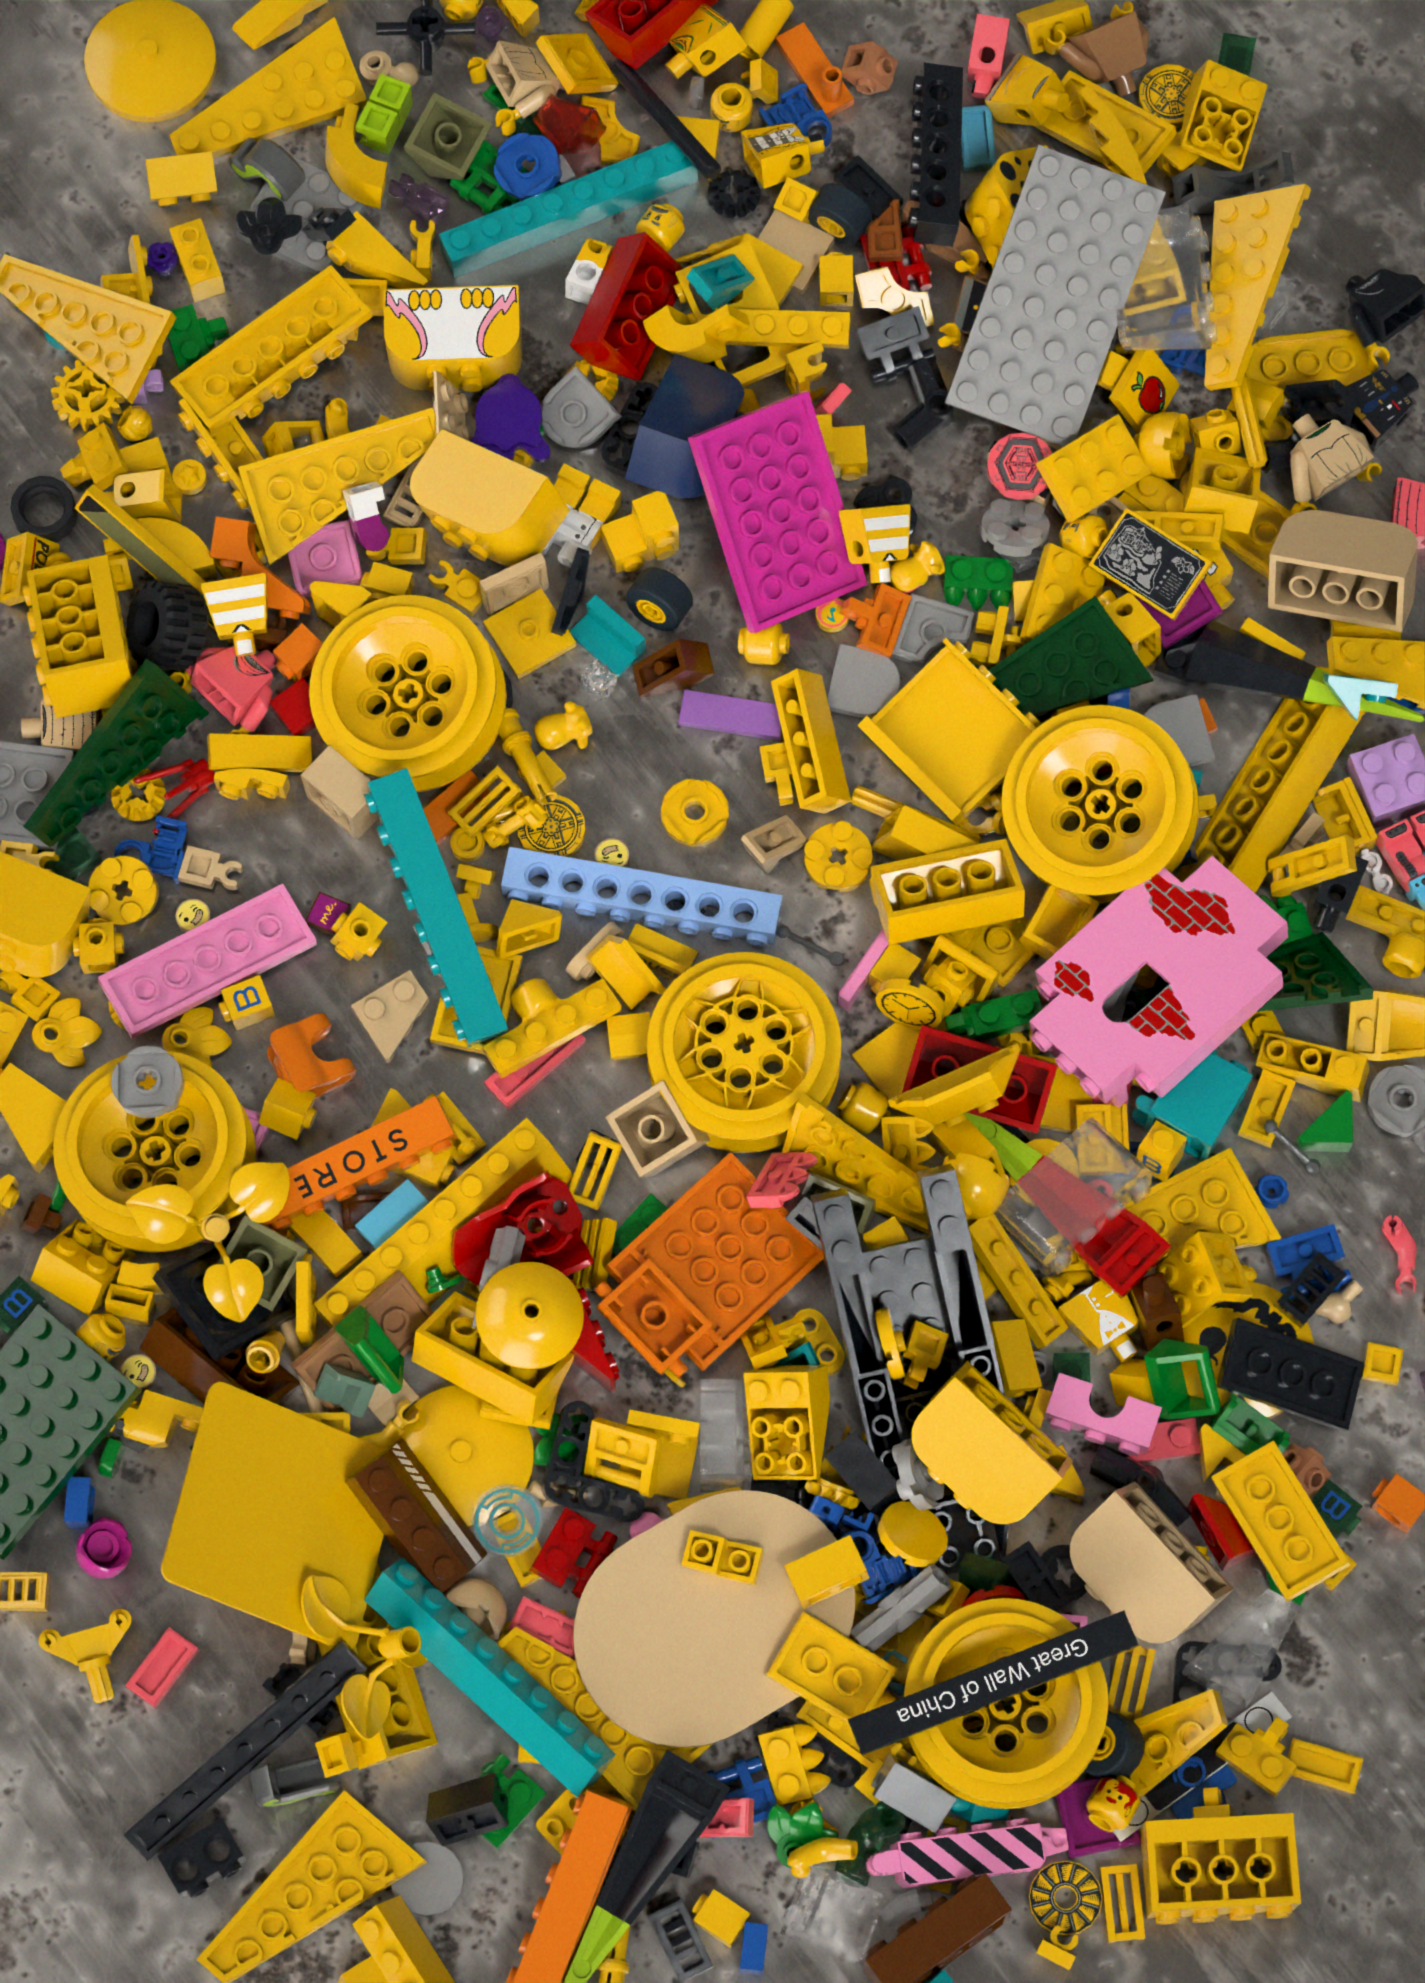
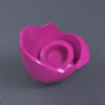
M102 1516L80 1534L76 1546V1560L82 1571L94 1578L110 1579L118 1576L125 1570L131 1558L132 1543L131 1540L127 1539L128 1533L121 1522L111 1517Z

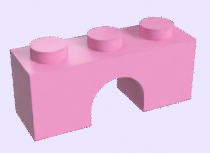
M1062 1373L1058 1374L1044 1416V1420L1050 1422L1049 1426L1065 1433H1070L1071 1429L1084 1433L1086 1440L1103 1445L1107 1441L1119 1445L1118 1450L1128 1455L1138 1456L1139 1453L1147 1454L1162 1407L1128 1396L1123 1410L1118 1415L1111 1418L1101 1417L1092 1410L1089 1403L1093 1384Z

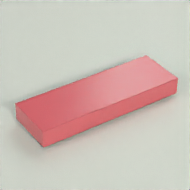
M580 1034L503 1079L495 1072L484 1081V1085L508 1110L582 1046L586 1039Z

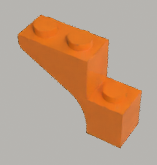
M216 516L210 557L220 560L219 566L239 569L240 563H242L240 577L266 573L268 581V609L280 610L279 617L299 620L300 614L310 615V601L261 562L255 546L256 524L249 521Z

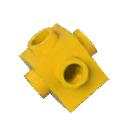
M1229 409L1210 410L1204 416L1190 419L1194 450L1195 447L1229 455L1242 452V436L1239 423Z
M359 902L349 915L342 912L331 927L336 933L330 942L335 945V951L347 960H352L353 958L358 962L365 954L369 957L374 954L382 942L378 935L388 922Z
M94 918L88 920V923L79 924V935L73 940L74 956H79L80 966L83 973H107L119 967L118 954H124L123 933H118L114 922H109L104 918Z
M950 956L940 966L934 963L923 978V981L927 983L926 986L938 993L945 1003L943 1019L946 1016H950L958 1006L962 1008L966 1006L975 992L970 987L977 977L964 964Z

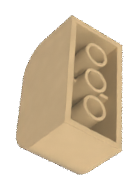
M1308 510L1296 513L1283 523L1269 554L1268 608L1402 632L1415 600L1417 538L1408 528L1392 522L1322 510Z
M1136 1482L1114 1491L1076 1529L1071 1539V1562L1077 1574L1086 1583L1084 1586L1087 1592L1094 1599L1104 1602L1111 1610L1109 1612L1110 1616L1124 1610L1134 1635L1149 1643L1168 1642L1193 1628L1234 1590Z

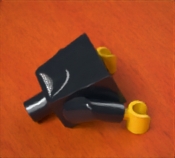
M1379 269L1366 280L1355 275L1347 282L1346 292L1349 294L1350 302L1348 315L1352 328L1363 349L1367 347L1370 352L1367 366L1371 371L1376 372L1379 367L1374 357L1381 358L1385 366L1390 359L1389 351L1384 347L1378 346L1376 341L1384 344L1425 314V284L1416 275L1398 274L1387 269Z

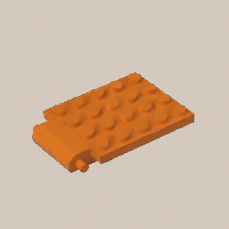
M731 1152L606 1265L605 1270L615 1279L619 1286L613 1290L604 1280L594 1290L603 1299L596 1308L660 1375H663L670 1369L680 1378L689 1369L680 1360L685 1354L702 1371H705L825 1259L823 1251L785 1219L789 1212L784 1206L772 1209L766 1207L750 1208L746 1196L757 1178Z

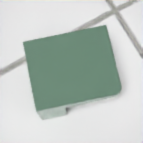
M325 1363L313 1395L317 1399L340 1405L350 1415L363 1418L376 1385L361 1373Z

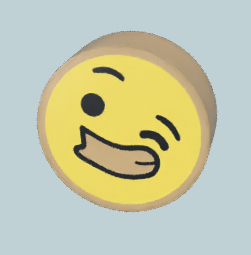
M609 838L603 840L595 850V862L627 867L629 864L628 847L619 839Z
M189 899L178 906L175 917L180 930L186 933L211 920V913L203 901Z
M132 1355L121 1366L120 1372L142 1391L148 1390L156 1382L157 1368L154 1362L146 1355Z

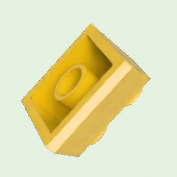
M1195 447L1184 496L1183 513L1224 514V529L1232 532L1249 533L1259 502L1261 468H1251L1248 465L1247 458Z

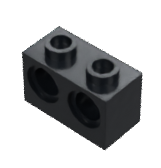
M222 1818L157 1856L182 1898L189 1895L191 1899L209 1890L210 1886L208 1883L219 1876L225 1880L238 1873L242 1869L240 1864L247 1860ZM219 1842L227 1843L230 1848L228 1856L221 1861L213 1860L210 1854L212 1847ZM188 1861L195 1862L197 1864L196 1875L190 1880L180 1879L179 1868L181 1865Z

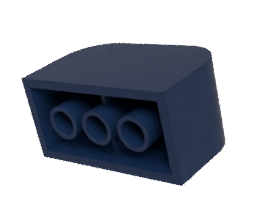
M675 354L639 424L625 479L676 497L694 498L704 495V488L688 437L745 414V412L740 411L744 397V388L740 381L722 369Z

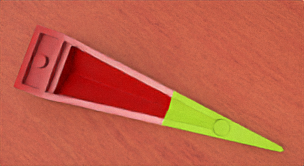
M967 1112L964 1113L968 1120L996 1148L1002 1166L1094 1276H1097L1119 1298L1122 1299L1169 1252L1171 1245L1144 1220L1067 1172L991 1119Z

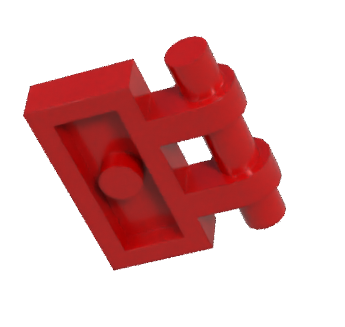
M908 226L902 228L904 237L902 238L903 253L909 254L912 265L904 266L902 261L869 262L867 234L860 237V244L868 271L886 266L894 281L910 291L908 280L912 279L917 280L921 291L932 287L930 280L931 268L929 263L925 262L922 254L923 243L913 242L914 228H909Z
M565 1507L529 1571L558 1588L563 1586L567 1577L577 1582L572 1590V1594L581 1598L583 1590L594 1571L614 1551L613 1546L618 1537L612 1532L605 1531L600 1541L594 1540L590 1536L596 1524ZM582 1550L592 1555L585 1568L575 1564Z

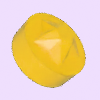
M193 459L183 460L173 469V481L182 494L194 495L201 492L206 486L207 475L204 466L200 462Z

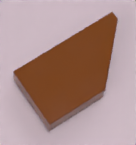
M899 199L893 200L882 215L867 227L869 262L903 261Z

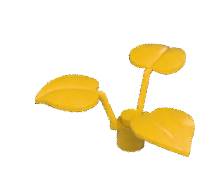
M254 1162L240 1167L233 1174L229 1185V1193L232 1200L240 1206L230 1212H225L223 1215L212 1212L200 1222L197 1218L188 1216L193 1207L192 1196L185 1189L172 1184H160L145 1188L131 1196L126 1201V1207L143 1235L155 1243L168 1244L181 1238L186 1229L185 1222L197 1225L199 1234L204 1239L214 1242V1246L219 1251L224 1264L211 1265L205 1271L203 1287L206 1297L220 1314L230 1320L243 1322L261 1298L264 1288L263 1275L259 1267L250 1260L240 1258L230 1262V1258L221 1240L226 1238L229 1233L230 1226L228 1220L240 1215L244 1211L256 1223L267 1222L276 1217L283 1209L288 1197L290 1186L289 1174L286 1165L281 1162Z
M309 1575L302 1589L301 1609L307 1626L314 1634L321 1638L329 1639L334 1637L338 1628L343 1631L378 1635L381 1637L378 1642V1649L387 1658V1661L371 1671L368 1678L362 1674L351 1676L344 1683L340 1699L343 1713L350 1725L361 1738L365 1740L370 1739L383 1726L391 1705L389 1687L384 1682L375 1680L387 1668L397 1665L398 1661L410 1668L420 1667L425 1664L428 1659L419 1652L422 1645L421 1636L413 1627L408 1626L395 1629L388 1622L387 1628L381 1629L345 1623L344 1620L349 1617L351 1612V1599L348 1590L335 1578Z

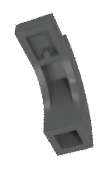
M1280 151L1253 166L1244 168L1241 172L1235 170L1218 171L1195 164L1172 177L1175 203H1178L1183 210L1200 214H1214V201L1290 187L1295 184L1291 154Z

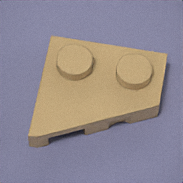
M408 970L352 1004L351 1009L385 1062L389 1063L395 1056L394 1053L404 1037L406 1038L413 1028L414 1021L422 1014L429 1003V998L411 970Z

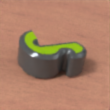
M248 138L229 158L231 168L244 180L263 178L282 201H287L305 181V173L296 160L281 146L269 139H260L257 142L254 138Z
M319 1756L275 1767L269 1763H264L254 1767L249 1774L255 1803L260 1807H276L295 1803L313 1796L322 1797L337 1792L341 1787L339 1775L325 1778Z

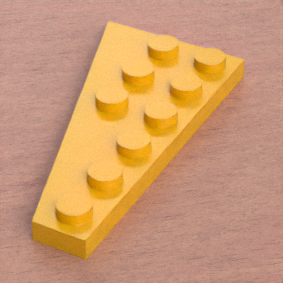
M336 18L330 19L172 132L169 137L176 156L212 151L213 158L236 151L248 138H254L257 142L260 139H272L337 117V115H343L346 103L359 105V109L365 107L367 98Z
M4 254L0 261V294L132 405L177 318L174 313Z
M802 1092L790 1123L792 1128L788 1130L781 1153L804 1152L815 1155L817 1163L806 1170L808 1174L812 1171L876 1199L877 1212L890 1218L895 1216L901 1223L930 1235L916 1173ZM969 1219L967 1223L970 1224L975 1219Z
M1231 1147L1167 1179L1166 1182H1161L1118 1204L1144 1220L1171 1245V1249L1161 1260L1166 1259L1198 1231L1229 1234L1234 1249L1266 1245L1269 1242L1282 1239ZM1060 1234L1043 1242V1246L1059 1275L1065 1272L1090 1271Z
M344 1790L196 1960L222 1983H231L417 1870L427 1862Z

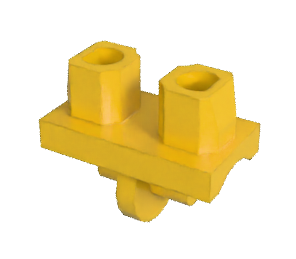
M999 605L998 612L979 611L975 632L993 635L992 644L973 641L971 648L973 656L969 660L971 663L982 664L989 670L999 663L1002 649L1006 650V658L1028 643L1020 639L1021 628L1018 626H1011L1010 634L1004 635L1009 607Z

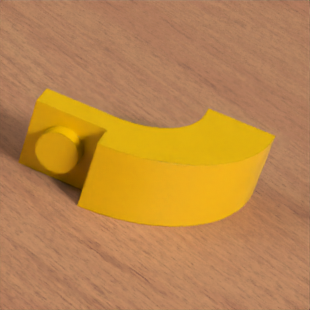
M346 103L343 116L337 115L335 127L327 125L325 145L326 168L331 179L342 192L355 201L380 209L386 185L388 162L370 158L359 150L354 141L359 105Z
M725 304L692 325L686 314L670 305H666L643 321L648 336L656 345L673 355H682L702 363L712 362L727 355L725 343L736 338L738 334L750 327L748 315L728 304Z
M148 517L135 519L204 580L218 577L209 549L192 530L177 522L163 518ZM110 539L103 540L106 555L125 553ZM127 554L128 560H132V558Z

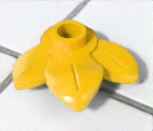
M66 998L56 1002L50 1008L47 1018L38 1021L32 1030L34 1045L42 1052L52 1053L56 1061L66 1067L83 1066L85 1064V1057L82 1048L94 1043L102 1033L101 1027L95 1021L80 1016L81 1002L77 998ZM46 1029L53 1030L56 1034V1039L48 1040L44 1036V1031Z
M197 1007L185 1012L179 1023L168 1026L162 1035L161 1043L164 1050L192 1056L212 1068L210 1057L228 1049L232 1044V1040L223 1029L216 1025H211L213 1020V1010L211 1008ZM174 1036H183L186 1040V1043H176L174 1040Z

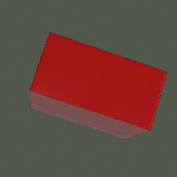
M301 678L273 698L269 705L271 711L291 736H304L316 727L310 707V685L304 678Z

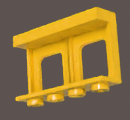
M749 240L675 272L678 284L673 285L680 303H688L692 312L687 314L691 325L701 321L710 314L705 315L699 311L689 288L690 281L686 276L694 267L735 254L755 279L742 291V299L730 304V306L735 309L780 310ZM767 346L770 355L766 360L732 375L740 381L743 387H746L786 369V354L798 350V348ZM721 358L713 361L716 368L726 371Z

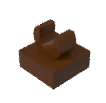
M267 617V632L253 635L256 651L266 649L273 653V650L288 637L285 617L280 618V624L277 628L268 627L269 619Z
M39 1193L32 1198L19 1229L29 1234H34L42 1226L54 1232L55 1229H58L63 1216L48 1210L52 1198Z

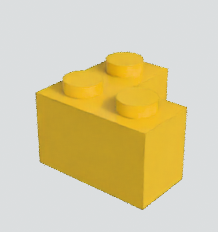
M832 414L816 415L835 478L852 481L859 479L861 476H867L868 459L865 425L833 427Z
M656 491L632 500V514L601 525V538L616 573L624 570L625 572H633L641 568L645 562L653 559L665 560L674 555L675 551L679 550V524L665 493Z

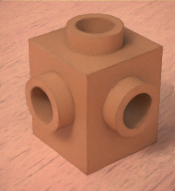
M869 41L849 46L841 72L842 76L852 83L858 92L872 95L890 89L898 61L888 54L884 47Z
M1291 1443L1282 1455L1308 1497L1312 1500L1332 1474L1323 1465L1325 1459L1318 1451L1310 1446L1304 1449Z

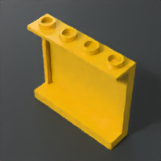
M945 638L942 642L946 646L872 719L866 716L857 726L956 826H959L1005 780L1006 772L1016 751L1023 741L1042 723L1030 712L1024 716L1016 708L1020 702L1006 688L1000 692L992 684L996 678L982 664L976 668L968 660L973 655L959 641L953 645Z

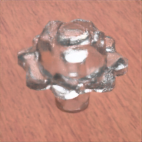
M594 659L592 664L587 665L584 674L581 676L583 690L587 692L588 696H593L597 702L602 701L603 697L608 696V688L617 684V676L615 673H608V666L606 664L603 665L599 659Z

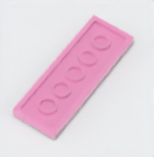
M282 883L99 976L98 982L131 1039H134L222 994V989L253 978L316 946L317 940Z

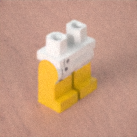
M563 463L554 487L570 511L541 553L546 554L552 543L562 547L557 556L558 561L571 568L578 547L588 550L591 555L592 549L601 538V525L611 522L621 507V491L595 478L591 483V476Z

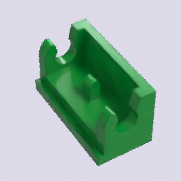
M1234 1393L1230 1394L1221 1406L1222 1411L1216 1414L1209 1423L1211 1429L1247 1455L1273 1440L1280 1452L1283 1453L1290 1443L1289 1438L1291 1435Z

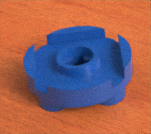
M519 133L508 138L499 147L496 166L494 165L496 180L508 195L517 198L519 201L552 189L562 177L559 153L552 142L542 135ZM527 159L530 163L536 162L531 172H520L523 168L522 162Z

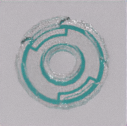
M505 1484L492 1487L480 1496L473 1508L471 1525L474 1537L483 1549L493 1555L509 1558L521 1555L534 1546L541 1535L544 1519L541 1506L532 1493L521 1487ZM503 1511H511L517 1516V1526L511 1531H504L497 1524V1517Z

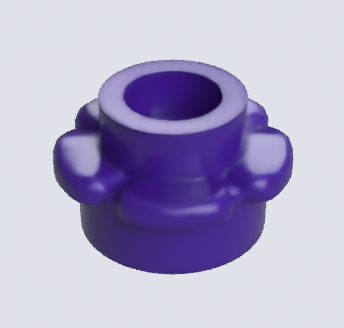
M156 242L148 248L147 265L155 272L165 274L174 269L178 262V255L175 253V247L171 243L164 242L161 244ZM163 254L165 257L160 259L159 255Z

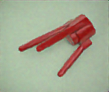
M189 758L181 764L135 777L134 783L138 784L184 771V773L180 774L182 783L164 795V798L169 800L186 789L189 792L194 791L166 816L167 818L176 819L196 799L209 792V785L215 783L213 779L215 773L213 770L208 769V762L204 758L195 763ZM155 827L153 829V834L157 835L159 833V830H156Z

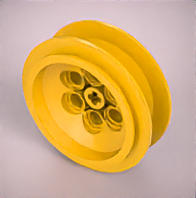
M397 595L378 599L360 607L345 617L332 630L316 656L310 677L309 698L316 728L327 746L330 745L361 773L374 776L376 779L407 768L416 792L439 788L457 780L482 760L495 742L501 729L506 710L507 692L504 672L495 651L477 626L466 615L438 599L419 595ZM427 660V665L422 671H414L415 664L418 661ZM390 670L395 671V675L390 681L381 682L384 673ZM451 682V687L447 692L437 693L438 687L442 683ZM386 703V708L382 713L378 715L373 714V709L377 704ZM437 714L443 715L438 725L429 726L431 717ZM410 725V729L405 736H396V732L401 726Z
M1089 705L1077 707L1050 718L1023 741L1006 772L1002 790V814L1005 829L1013 848L1026 866L1047 886L1051 884L1068 892L1088 895L1099 903H1111L1125 890L1153 878L1164 867L1171 874L1177 869L1190 849L1196 833L1199 817V796L1196 781L1187 760L1170 735L1158 724L1140 713L1126 708L1109 705ZM1106 765L1113 767V773L1109 779L1104 781L1096 779V773L1100 767ZM1072 782L1082 783L1081 792L1075 797L1066 796V787ZM1138 783L1142 785V792L1137 798L1130 799L1125 797V790L1130 784ZM1107 800L1110 809L1106 813L1101 811L1098 814L1099 811L1096 805L1098 802L1104 804ZM1070 816L1080 817V825L1074 831H1066L1063 827L1065 820ZM1134 817L1140 819V826L1137 831L1133 833L1123 831V825L1127 819ZM1097 835H1109V843L1105 848H1093L1092 842Z
M735 952L711 957L692 966L677 977L665 990L653 1011L647 1034L648 1071L651 1086L653 1087L662 1080H665L686 1121L698 1130L707 1133L711 1141L704 1145L733 1153L762 1152L784 1145L788 1130L792 1128L790 1123L802 1092L825 1109L835 1093L840 1072L842 1043L838 1019L832 1004L820 986L804 971L787 961L755 952ZM745 1008H750L756 1011L757 1016L752 1020H744L739 1017L738 1013ZM712 1022H719L723 1024L725 1029L719 1034H712L706 1030V1027ZM773 1028H780L786 1035L780 1040H773L768 1037L767 1033ZM745 1043L746 1047L750 1045V1052L743 1053L742 1049L738 1051V1044ZM707 1056H716L722 1061L715 1068H708L702 1063ZM769 1062H777L782 1066V1070L776 1074H769L763 1067ZM742 1075L749 1079L750 1083L744 1088H737L731 1083V1080L736 1076ZM660 1090V1091H659L660 1095L662 1096V1098H663V1099L665 1100V1102L667 1103L665 1097L663 1096V1094H662V1092H661V1090Z
M167 1051V1053L173 1056L180 1065L185 1083L178 1106L172 1112H166L154 1118H140L125 1112L114 1096L111 1086V1078L115 1066L118 1062L121 1064L123 1059L128 1057V1055H124L97 1068L77 1086L64 1105L55 1129L53 1142L54 1165L60 1185L69 1201L96 1233L118 1246L140 1252L156 1253L179 1250L192 1246L204 1240V1238L199 1234L197 1225L185 1222V1232L178 1240L168 1244H159L149 1240L139 1230L133 1216L126 1207V1201L131 1196L151 1186L177 1182V1186L185 1189L193 1199V1207L188 1216L197 1218L200 1222L212 1212L223 1215L225 1212H230L240 1206L230 1196V1180L240 1167L256 1162L257 1148L252 1124L230 1085L206 1063L192 1056L174 1051ZM148 1074L144 1081H139V1086H144L145 1090H148L156 1084L157 1080H154L152 1075ZM155 1120V1124L151 1129L140 1130L141 1125L145 1121ZM189 1124V1129L186 1133L175 1135V1130L178 1126ZM132 1146V1150L127 1156L117 1157L122 1147ZM161 1152V1159L155 1161L157 1159L156 1154ZM193 1155L200 1156V1160L196 1165L185 1166L189 1157ZM136 1177L143 1178L140 1186L134 1189L128 1188V1184L132 1179Z
M989 1599L964 1606L941 1620L927 1634L917 1648L907 1673L904 1697L1078 1628L1056 1611L1021 1599ZM1101 1662L1045 1683L1046 1692L1041 1696H1033L1028 1691L1004 1699V1702H1009L1010 1700L1013 1702L1010 1709L1012 1713L1007 1714L1004 1710L998 1712L995 1709L998 1707L999 1702L908 1737L910 1745L926 1772L945 1790L967 1802L994 1809H1016L1044 1802L1064 1791L1078 1779L1089 1765L1102 1739L1108 1715V1688ZM968 1716H976L981 1719L983 1729L975 1734L969 1733L963 1727V1720ZM1041 1716L1047 1723V1729L1042 1733L1031 1732L1026 1722L1029 1717ZM1001 1734L1010 1735L1015 1740V1748L1009 1752L1000 1751L995 1745L996 1737Z

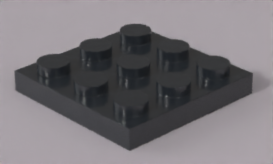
M236 1229L228 1233L226 1238L221 1240L225 1249ZM211 1242L156 1271L152 1279L216 1362L295 1318L296 1303L288 1292L284 1290L273 1311L257 1303L243 1322L230 1320L220 1314L207 1299L203 1287L205 1271L211 1265L217 1264L221 1257L219 1251L214 1246V1242Z

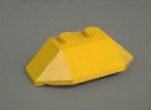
M1014 1043L887 1100L889 1106L936 1125L945 1122L947 1128L967 1120L964 1113L972 1109L978 1108L979 1113L990 1110L999 1105L997 1098L1002 1097L1005 1093L1021 1051L1020 1043Z

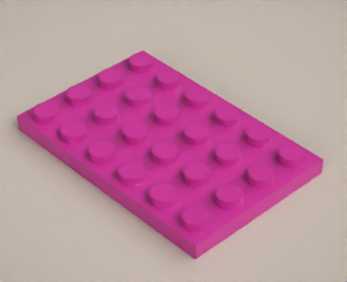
M800 391L688 437L743 616L750 633H757L868 585L862 564H851L848 558L839 517V510H845L809 391Z

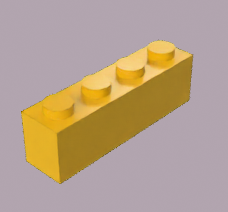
M797 668L772 680L771 685L800 808L826 814L851 802L822 675Z
M400 1895L375 1905L352 1924L388 1983H455Z

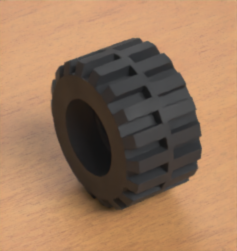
M149 581V583H144L140 590L136 591L134 599L129 605V613L126 618V637L128 639V649L131 650V656L134 660H137L139 665H142L148 659L162 669L186 670L189 668V665H194L197 656L200 657L203 651L202 647L207 638L208 613L207 608L204 607V598L200 596L196 588H192L190 585Z

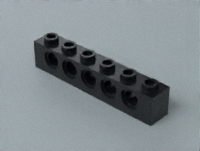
M924 62L921 76L915 75L913 82V95L918 96V102L914 101L912 109V121L917 122V128H913L911 136V148H916V154L912 155L910 174L915 175V181H911L909 201H914V208L911 207L909 212L908 227L914 228L913 242L953 247L959 228L963 67Z

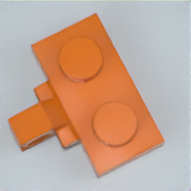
M880 583L876 586L872 599L865 598L862 602L856 598L849 597V599L844 600L840 614L856 621L855 627L861 630L856 647L890 658L912 596L884 583Z

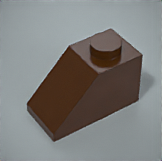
M679 638L632 665L639 697H649L691 688L715 674L708 644Z

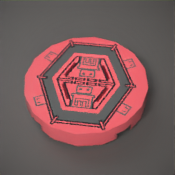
M1027 433L1009 434L998 440L990 451L987 461L988 478L992 485L994 484L1005 497L1016 500L1032 499L1048 487L1035 463L1052 454V451L1047 443L1037 436Z

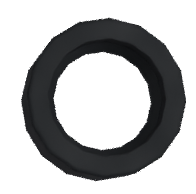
M37 476L26 480L16 489L10 506L15 526L21 534L30 532L53 542H58L70 534L76 524L78 513L75 509L76 504L71 490L64 482L50 476ZM44 493L58 496L64 506L63 515L58 521L49 526L39 527L31 525L26 520L24 509L29 500Z

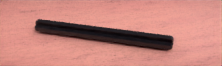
M620 59L613 61L614 65L610 68L613 76L705 179L715 180L718 178V173L721 172L720 164L631 66Z

